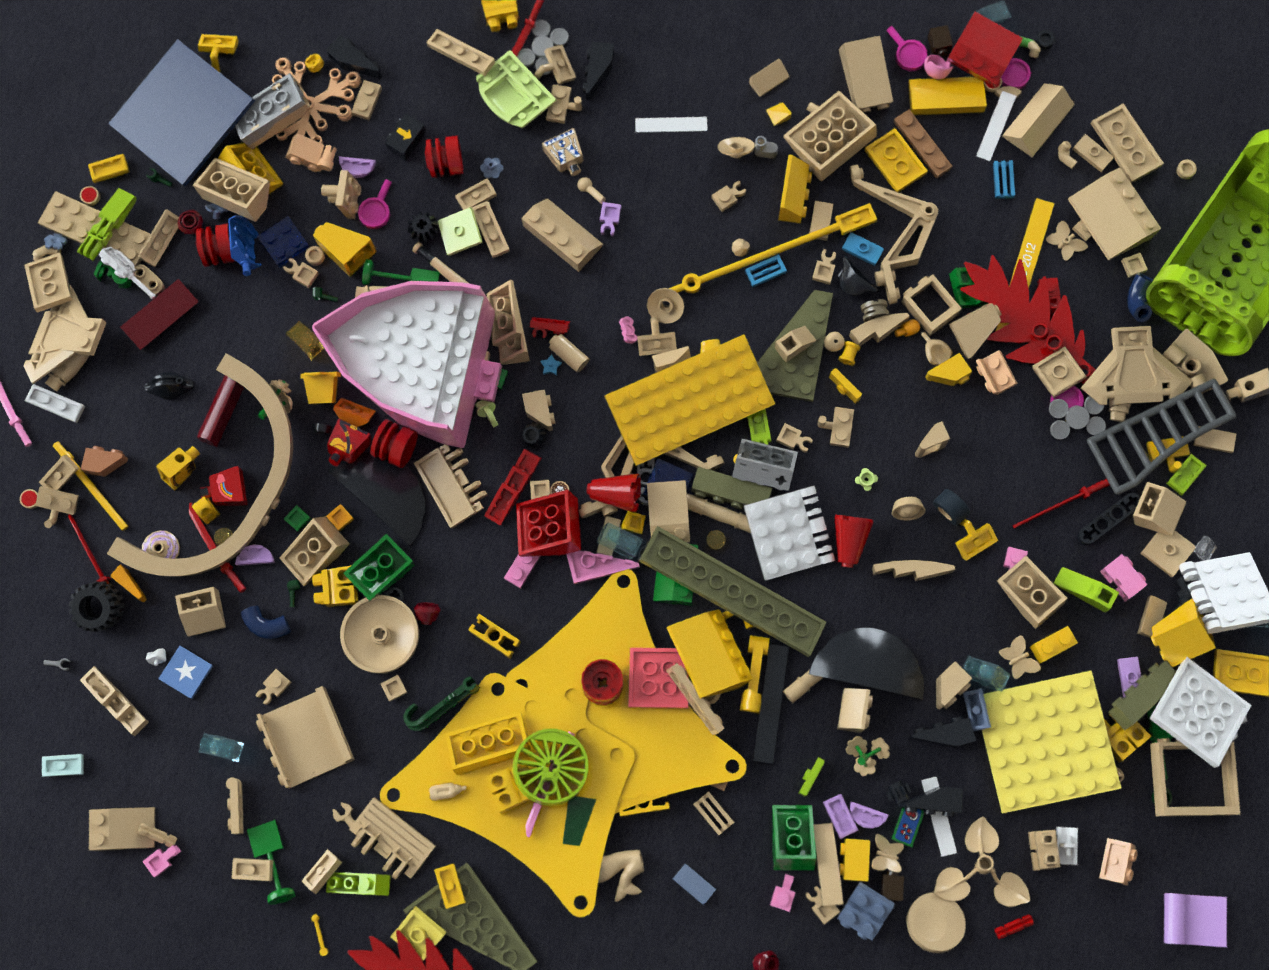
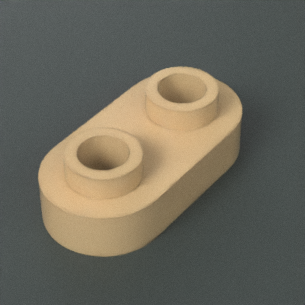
M137 265L134 267L136 269L134 276L153 294L155 293L156 297L164 291V283L147 266ZM140 271H143V274L141 276H138V273ZM153 283H156V286L154 288H151V285Z

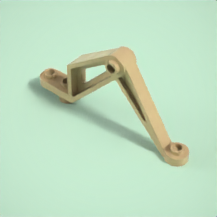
M858 165L850 166L853 186L913 218L881 262V271L875 272L877 287L884 285L889 305L895 304L897 299H900L899 288H895L894 285L896 275L893 269L918 264L936 221L938 208L933 203L862 181L861 179H864L863 169L859 168ZM918 226H922L923 229L913 253L898 256Z
M622 435L601 466L605 478L614 477L611 468L626 446ZM681 447L664 453L696 468L702 467L712 471L725 464L722 456L717 457V455L708 457L706 459L707 462L703 463ZM630 453L627 456L620 476L629 475L633 470L634 462ZM589 501L581 505L579 514L581 518H586L602 511L603 516L606 517L616 513L618 509L599 501L594 503Z

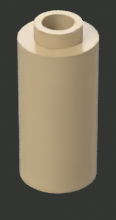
M562 334L554 335L549 341V348L577 373L588 364L590 359Z

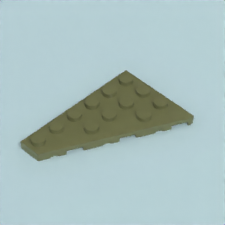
M814 290L757 362L772 395L813 402L833 293ZM806 326L817 341L788 362H785L775 349L776 341L790 331Z
M468 863L456 870L466 903L446 909L439 884H437L404 909V912L409 915L416 906L446 931V935L512 970H527L538 962Z

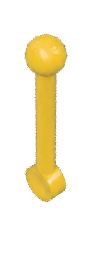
M314 914L311 920L314 922L321 947L320 955L325 956L328 954V949L324 946L318 923L319 916Z

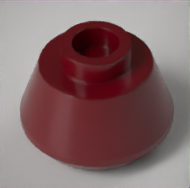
M187 210L178 218V227L185 234H196V229L202 228L203 218L195 210Z
M430 602L417 603L414 607L417 620L421 621L420 623L424 625H431L432 622L436 621L441 611L437 604Z
M768 950L758 953L753 959L754 970H778L779 960L773 951Z

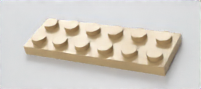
M55 191L38 224L82 244L88 236L86 231L89 232L92 226L100 222L102 218L99 217V210ZM123 222L118 230L113 228L112 237L106 246H111L113 249L122 252L135 267L142 261L137 256L148 240L150 233Z

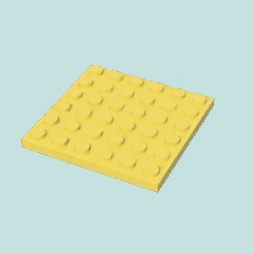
M1092 670L984 694L991 728L982 730L1002 813L1122 789Z

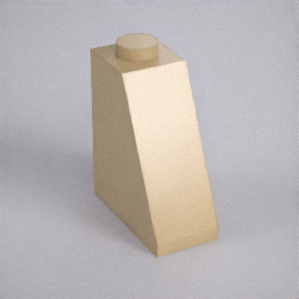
M988 303L949 324L966 358L969 359L976 353L1000 323L1001 319L999 316L1001 312L997 305L994 306L993 303Z

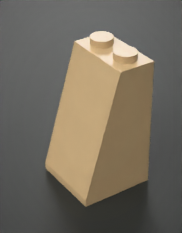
M880 36L844 43L839 48V54L852 103L863 113L870 112V108L878 107V110L888 108V104L893 102Z

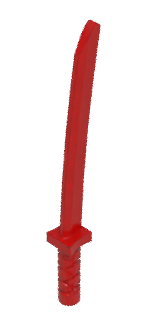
M536 0L532 13L528 19H525V26L511 51L516 57L531 29L536 26L535 19L544 0Z
M1106 478L1087 488L1084 486L1079 490V494L1013 525V528L1015 529L1080 497L1086 499L1093 492H1097L1110 484Z
M189 503V515L209 550L216 548L217 546L203 522L192 508V503ZM226 562L220 566L221 572L228 575L240 593L244 592L246 587L239 580L235 572L232 571V565Z
M68 514L88 557L100 577L97 582L104 581L110 584V577L104 576L73 516Z

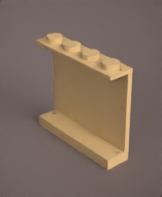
M323 686L315 689L316 692L264 715L257 714V726L260 731L264 732L266 737L263 739L264 744L272 752L271 762L275 768H278L280 773L278 775L279 782L282 786L285 785V788L290 789L355 760L328 692Z

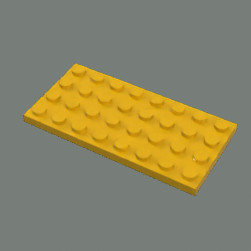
M745 335L734 338L604 396L635 466L775 405Z

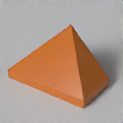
M341 398L333 408L339 419L355 427L368 423L376 413L375 410Z

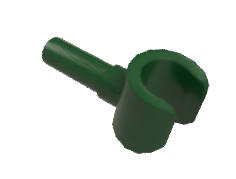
M150 168L154 175L148 176L146 174L152 182L159 181L169 187L173 184L162 178L154 168Z
M313 288V298L315 300L327 299L338 302V297L323 294L322 288Z
M292 580L287 583L290 607H295L294 591L300 589L298 580Z

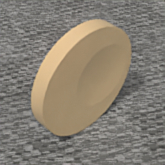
M927 893L917 898L910 906L906 918L907 929L913 941L929 952L943 953L951 950L962 940L965 933V917L959 905L955 901L943 900L936 896L935 893Z

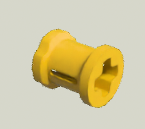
M845 341V348L838 360L843 364L854 366L856 353L860 351L861 347L856 343Z

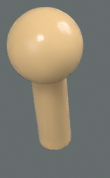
M583 177L578 181L580 191L588 192L601 204L605 202L606 198L592 186V181L589 178Z

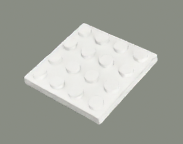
M1187 657L1180 664L1150 719L1216 768L1220 765L1251 705Z

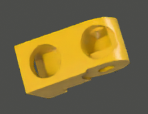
M205 496L191 505L206 524L221 515L209 498L206 499Z

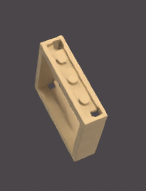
M1169 738L1157 739V743L1150 744L1156 816H1225L1240 814L1234 742L1230 744L1221 761L1225 806L1167 807L1163 750L1190 749L1177 739L1176 742H1170Z

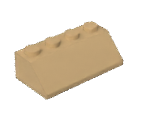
M214 158L193 184L202 199L254 222L258 220L267 208L269 180L217 158Z
M548 198L533 205L521 218L523 226L578 272L603 246V243Z

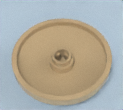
M378 595L371 601L364 598L353 605L344 617L340 631L341 645L348 659L358 668L370 673H388L402 667L413 656L419 641V626L410 608L397 598L387 595Z

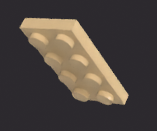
M1124 104L1091 122L1092 127L1110 154L1114 156V160L1130 183L1163 166V161Z

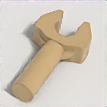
M341 803L345 809V814L340 815L337 810L333 809L334 819L337 822L345 821L351 828L355 822L351 817L353 808L349 804Z

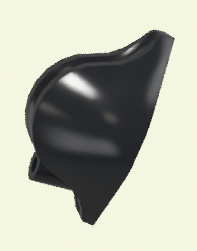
M844 256V267L837 274L843 291L855 296L869 291L878 292L879 290Z
M174 372L160 373L145 384L146 392L162 399L177 398L194 388V381Z

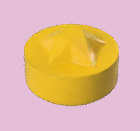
M313 54L306 59L305 66L310 72H317L324 66V60L319 54Z

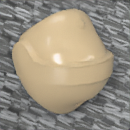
M831 332L824 339L825 348L832 352L841 350L845 343L844 337L839 332Z

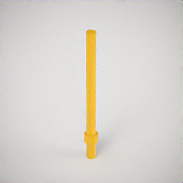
M59 441L53 444V447L61 457L67 455L79 467L74 460V456L70 451L67 452ZM79 467L75 474L122 531L126 530L128 525Z

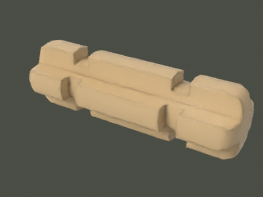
M144 823L138 829V834L142 836L147 835V838L161 844L165 843L168 847L175 845L177 841L175 836H168L167 833L154 827L149 828V825Z

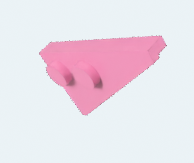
M576 551L566 554L574 585L610 576L623 570L640 568L639 563L633 560L613 558V556L599 553L594 554L589 551Z

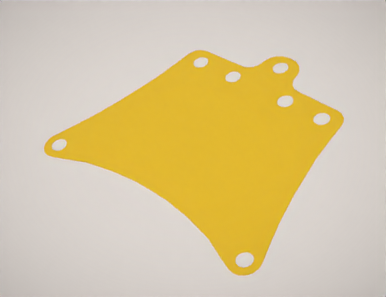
M630 569L613 573L589 603L542 648L512 669L506 676L514 682L518 679H524L527 681L528 689L545 695L565 680H572L581 684L582 673L585 667L592 661L598 659L610 660L620 668L623 676V691L620 697L612 704L605 706L596 705L588 701L586 717L595 726L628 744L635 753V760L621 795L663 789L662 793L651 796L652 800L696 787L735 781L740 779L746 772L745 759L715 734L712 735L689 704L688 709L628 707L630 648H655L642 612L637 577ZM621 575H626L630 578V584L626 588H621L617 584V579ZM605 680L604 682L599 681V688L602 686L607 687ZM571 688L566 691V700L574 702L578 699L579 695L576 689ZM533 700L528 701L525 704L526 712L534 714L538 710L537 702ZM580 729L576 734L579 742H586L590 737L586 729ZM614 748L610 752V758L615 762L622 760L624 756L623 751L619 748ZM729 760H736L739 763V770L736 773H729L726 770V763ZM641 794L636 798L635 804L638 805L651 801L648 795ZM621 799L617 803L614 814L619 812V808L625 810L635 806L634 799Z
M490 673L478 685L480 687L479 691L470 696L461 710L439 735L411 763L382 787L380 800L389 809L427 814L457 824L492 841L523 862L547 883L571 914L577 917H585L593 911L595 906L601 862L619 797L634 763L635 753L628 744L588 721L586 708L589 700L584 695L580 683L565 680L560 682L550 693L541 695L501 674ZM497 682L502 683L505 687L504 693L500 696L494 695L491 691L492 685ZM573 688L578 691L579 696L576 701L570 702L566 700L565 693L568 689ZM530 700L538 704V710L534 714H529L525 710V704ZM516 712H521L528 736L543 729H559L574 733L576 738L578 730H588L590 734L589 739L586 742H580L588 757V775L583 788L576 797L596 799L580 846L563 844L568 802L555 806L542 805L531 837L528 838L525 826L534 802L530 800L510 809L506 813L500 814L485 776L511 767L514 758L456 775L452 770L445 734ZM534 740L545 754L542 741ZM547 742L551 754L552 743ZM530 743L532 753L540 757V755L537 753V751ZM556 744L555 755L558 752L561 744ZM569 746L567 752L575 746ZM614 748H619L623 751L624 756L618 762L610 758V752ZM579 749L565 758L564 761L582 757ZM526 754L518 757L519 760L538 762ZM581 761L565 766L584 769V762ZM528 766L529 770L538 768L534 766ZM564 771L577 780L582 781L583 774ZM539 772L531 774V776L522 779L523 784L527 783L529 780H531L533 777L539 774ZM561 776L572 792L578 788V785ZM539 779L535 781L536 787L539 784ZM558 781L561 799L569 796ZM445 783H454L462 787L464 785L467 786L466 790H463L455 797L437 801L431 800L429 792L430 787ZM552 784L550 785L548 792H551L553 790ZM392 788H396L400 792V798L395 802H391L387 798V792ZM554 793L548 797V800H557L556 794ZM582 895L586 897L588 904L585 909L579 910L574 906V900L577 896Z

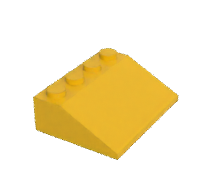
M720 609L702 613L667 627L700 699L737 690L753 680Z

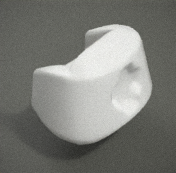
M162 648L154 652H148L146 660L154 666L165 662V649Z

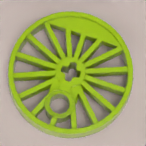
M543 729L528 736L516 750L512 765L513 777L519 790L531 801L547 806L560 805L573 799L583 788L589 767L588 757L582 744L570 733L559 729ZM534 740L542 741L545 754ZM530 742L540 757L524 748L525 744ZM547 742L552 743L551 754ZM556 744H562L555 755ZM566 745L575 746L559 758ZM579 749L582 757L563 761ZM520 751L538 762L519 760ZM581 761L584 762V769L565 766ZM550 762L553 763V767H556L552 772L546 767ZM517 764L538 768L518 773ZM564 771L583 774L582 781L577 780ZM539 772V774L524 785L519 778ZM561 776L578 785V788L572 792ZM539 779V784L533 794L530 793L526 788ZM558 781L569 796L561 799ZM550 782L553 785V790L551 792L545 791L543 783ZM539 792L544 796V799L537 797V793ZM554 793L556 794L557 800H548V797Z

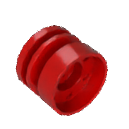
M458 135L445 137V146H441L439 138H435L436 147H433L431 139H426L425 158L431 178L437 177L436 169H439L441 177L445 174V168L449 169L450 175L463 174Z
M229 223L216 225L215 234L211 227H206L205 231L203 228L196 229L197 251L204 267L211 266V261L213 265H218L219 256L224 264L236 262L231 258Z
M385 419L373 438L370 450L371 456L379 457L381 460H386L389 457L388 461L390 464L403 468L413 454L418 433L407 427H403L400 430L398 423L393 424L391 420Z
M598 659L592 661L585 667L582 673L581 684L584 695L590 702L596 705L605 706L615 702L623 691V676L620 668L610 660ZM605 680L607 687L602 686L599 688V681L604 682Z

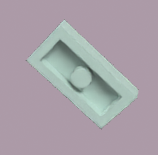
M83 754L42 757V777L84 774Z

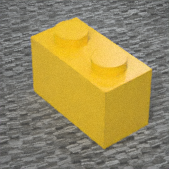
M1067 626L1030 646V649L1038 663L1041 664L1073 647L1078 642Z
M844 839V843L840 844V855H843V863L839 865V873L842 876V880L868 882L870 840Z

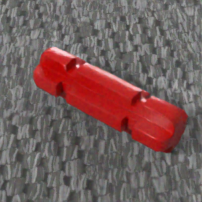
M1025 915L1022 919H1016L1005 924L1004 927L996 928L995 934L998 939L1007 937V934L1011 935L1023 930L1024 927L1032 926L1034 921L1031 915Z

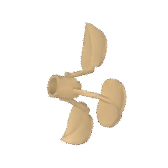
M985 817L977 819L970 826L965 836L967 849L972 853H980V857L975 864L976 868L964 878L963 873L957 868L950 867L944 869L937 878L934 889L935 895L947 901L962 900L970 892V886L966 880L976 872L980 874H988L990 872L995 882L998 883L994 888V896L1001 905L1014 907L1028 903L1030 901L1029 891L1018 875L1006 872L1001 876L1000 880L997 878L995 869H993V859L985 853L989 854L996 850L999 844L998 834Z

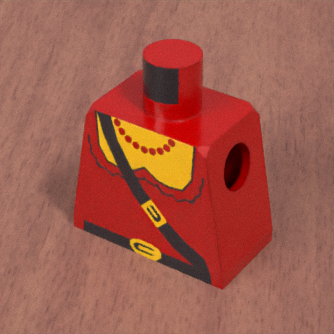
M338 419L327 444L328 453L331 454L329 462L334 466H338L342 460L349 464L353 463L371 444L370 433Z

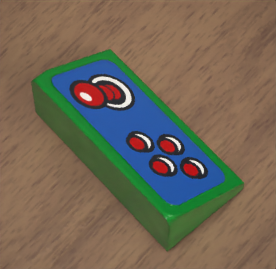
M902 808L892 840L913 847L924 816V810L917 809V813L905 812V808Z

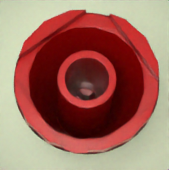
M640 474L593 479L587 485V495H590V499L636 513L639 507L636 501L641 495Z
M835 514L838 562H842L843 567L853 568L854 564H858L871 531L873 519Z

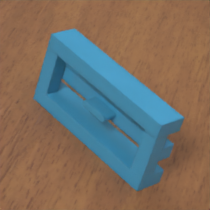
M1013 160L1009 162L994 161L995 199L1014 198ZM998 167H1001L1003 194H1000ZM1006 167H1008L1010 193H1007Z
M779 254L745 269L752 288L787 272ZM774 262H778V264H776V265H774V266H771V267H769V268H767V269H764V270H762V271H760V272H758V273H756V274H753V275L751 274L752 272H754V271H756V270H758V269H761V268H763V267H765V266H767V265H770V264H772V263H774ZM778 268H781V269L778 270V271H775V272H773V273H771V274H769V275H766V276H764V277H762V278H760V279L754 280V279H756V278H758V277H760V276H763V275H765V274H767V273H769V272H772V271H774V270H776V269H778Z

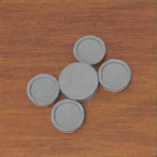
M544 20L536 21L535 28H532L534 36L537 37L532 42V50L525 48L520 50L517 58L525 67H529L535 62V56L539 58L535 63L536 70L541 65L549 64L544 51L547 48L554 47V45H565L568 42V33L563 28L554 29L551 32L550 38L547 37L550 33V25ZM552 71L545 72L543 75L550 74Z
M1090 396L1086 398L1084 407L1075 405L1069 408L1064 400H1053L1049 405V413L1055 418L1065 416V421H1055L1050 427L1051 435L1056 439H1064L1069 435L1070 427L1081 429L1086 426V430L1091 435L1104 431L1106 424L1101 417L1093 416L1089 418V413H1100L1104 405H1099Z

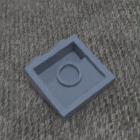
M859 882L840 911L837 919L840 920L843 927H851L858 931L857 934L862 939L866 940L869 938L873 940L895 903Z

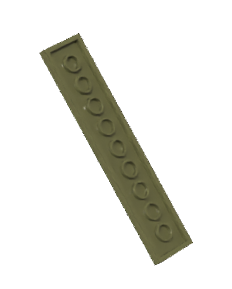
M658 526L639 559L641 563L808 657L811 656L826 624V621Z

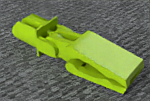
M118 188L100 211L99 217L102 218L101 221L94 224L89 232L86 231L88 236L77 250V253L94 261L102 248H107L106 244L112 237L113 228L117 230L120 228L137 198Z

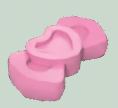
M626 316L621 318L619 324L623 331L624 341L628 344H633L637 341V336L634 334V320Z

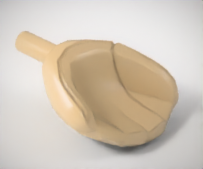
M925 332L921 334L927 341L925 352L930 363L938 366L952 356L953 351L946 342L939 339L931 340Z

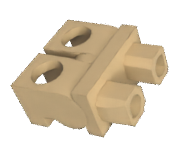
M1056 831L1028 832L1030 850H1037V852L1031 853L1033 871L1060 867Z

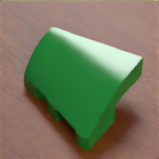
M966 267L955 268L949 274L955 301L961 308L988 304L972 298L960 290L961 287L974 285Z

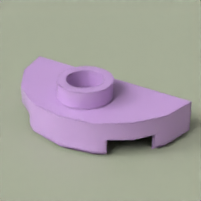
M339 156L342 170H348L354 178L370 174L376 165L375 160Z
M254 544L246 546L236 557L235 565L275 563L268 549L262 545Z
M850 802L849 810L853 820L863 828L872 829L879 827L889 816L883 812Z

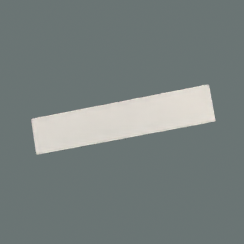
M1002 91L976 155L977 157L988 161L991 160L1016 98L1015 95Z
M707 117L635 118L636 132L707 131Z
M937 776L921 780L924 792L939 787ZM936 812V815H931L941 856L955 854L957 851L948 817L942 816V812Z

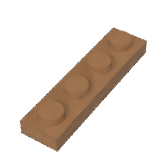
M910 109L894 119L896 126L936 179L952 169L950 162Z

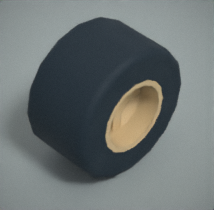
M945 489L933 501L937 511L953 525L958 526L970 514V509L966 503L949 489Z

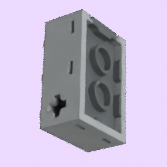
M742 439L738 454L733 458L735 466L732 477L741 481H750L758 485H767L778 490L789 491L798 452Z

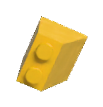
M328 222L318 226L313 234L318 246L349 277L365 263L366 259H370L377 252L372 240L368 236Z
M1193 598L1152 627L1153 635L1151 640L1155 647H1160L1162 659L1168 661L1171 667L1181 664L1187 657L1192 659L1216 648L1213 634L1207 633L1202 620L1204 615L1199 613Z

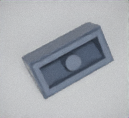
M982 688L964 692V700L973 732L991 728Z
M684 864L673 878L675 882L703 905L716 890L687 864Z

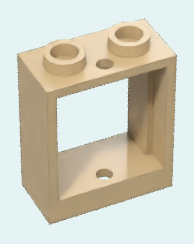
M931 275L929 278L925 276L918 282L917 287L914 289L910 287L903 293V305L929 336L959 315L962 309L934 275ZM930 284L950 307L932 322L912 300L914 296Z

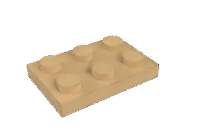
M60 252L25 264L33 306L37 313L73 300L63 256Z

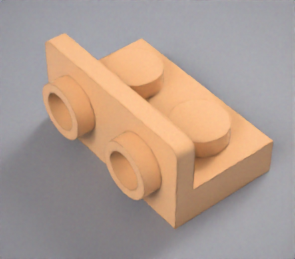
M1000 350L983 359L976 360L978 364L976 366L977 371L981 376H984L986 380L985 386L990 393L998 395L1018 384Z
M1108 838L1099 878L1128 885V882H1131L1133 877L1132 863L1137 858L1136 846L1131 843Z

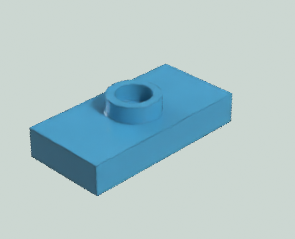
M850 232L842 250L875 266L884 248Z

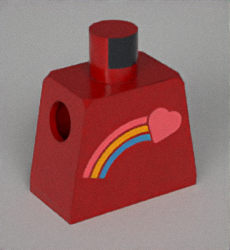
M239 466L209 476L210 486L200 488L201 497H212L213 503L217 506L248 505L243 471Z

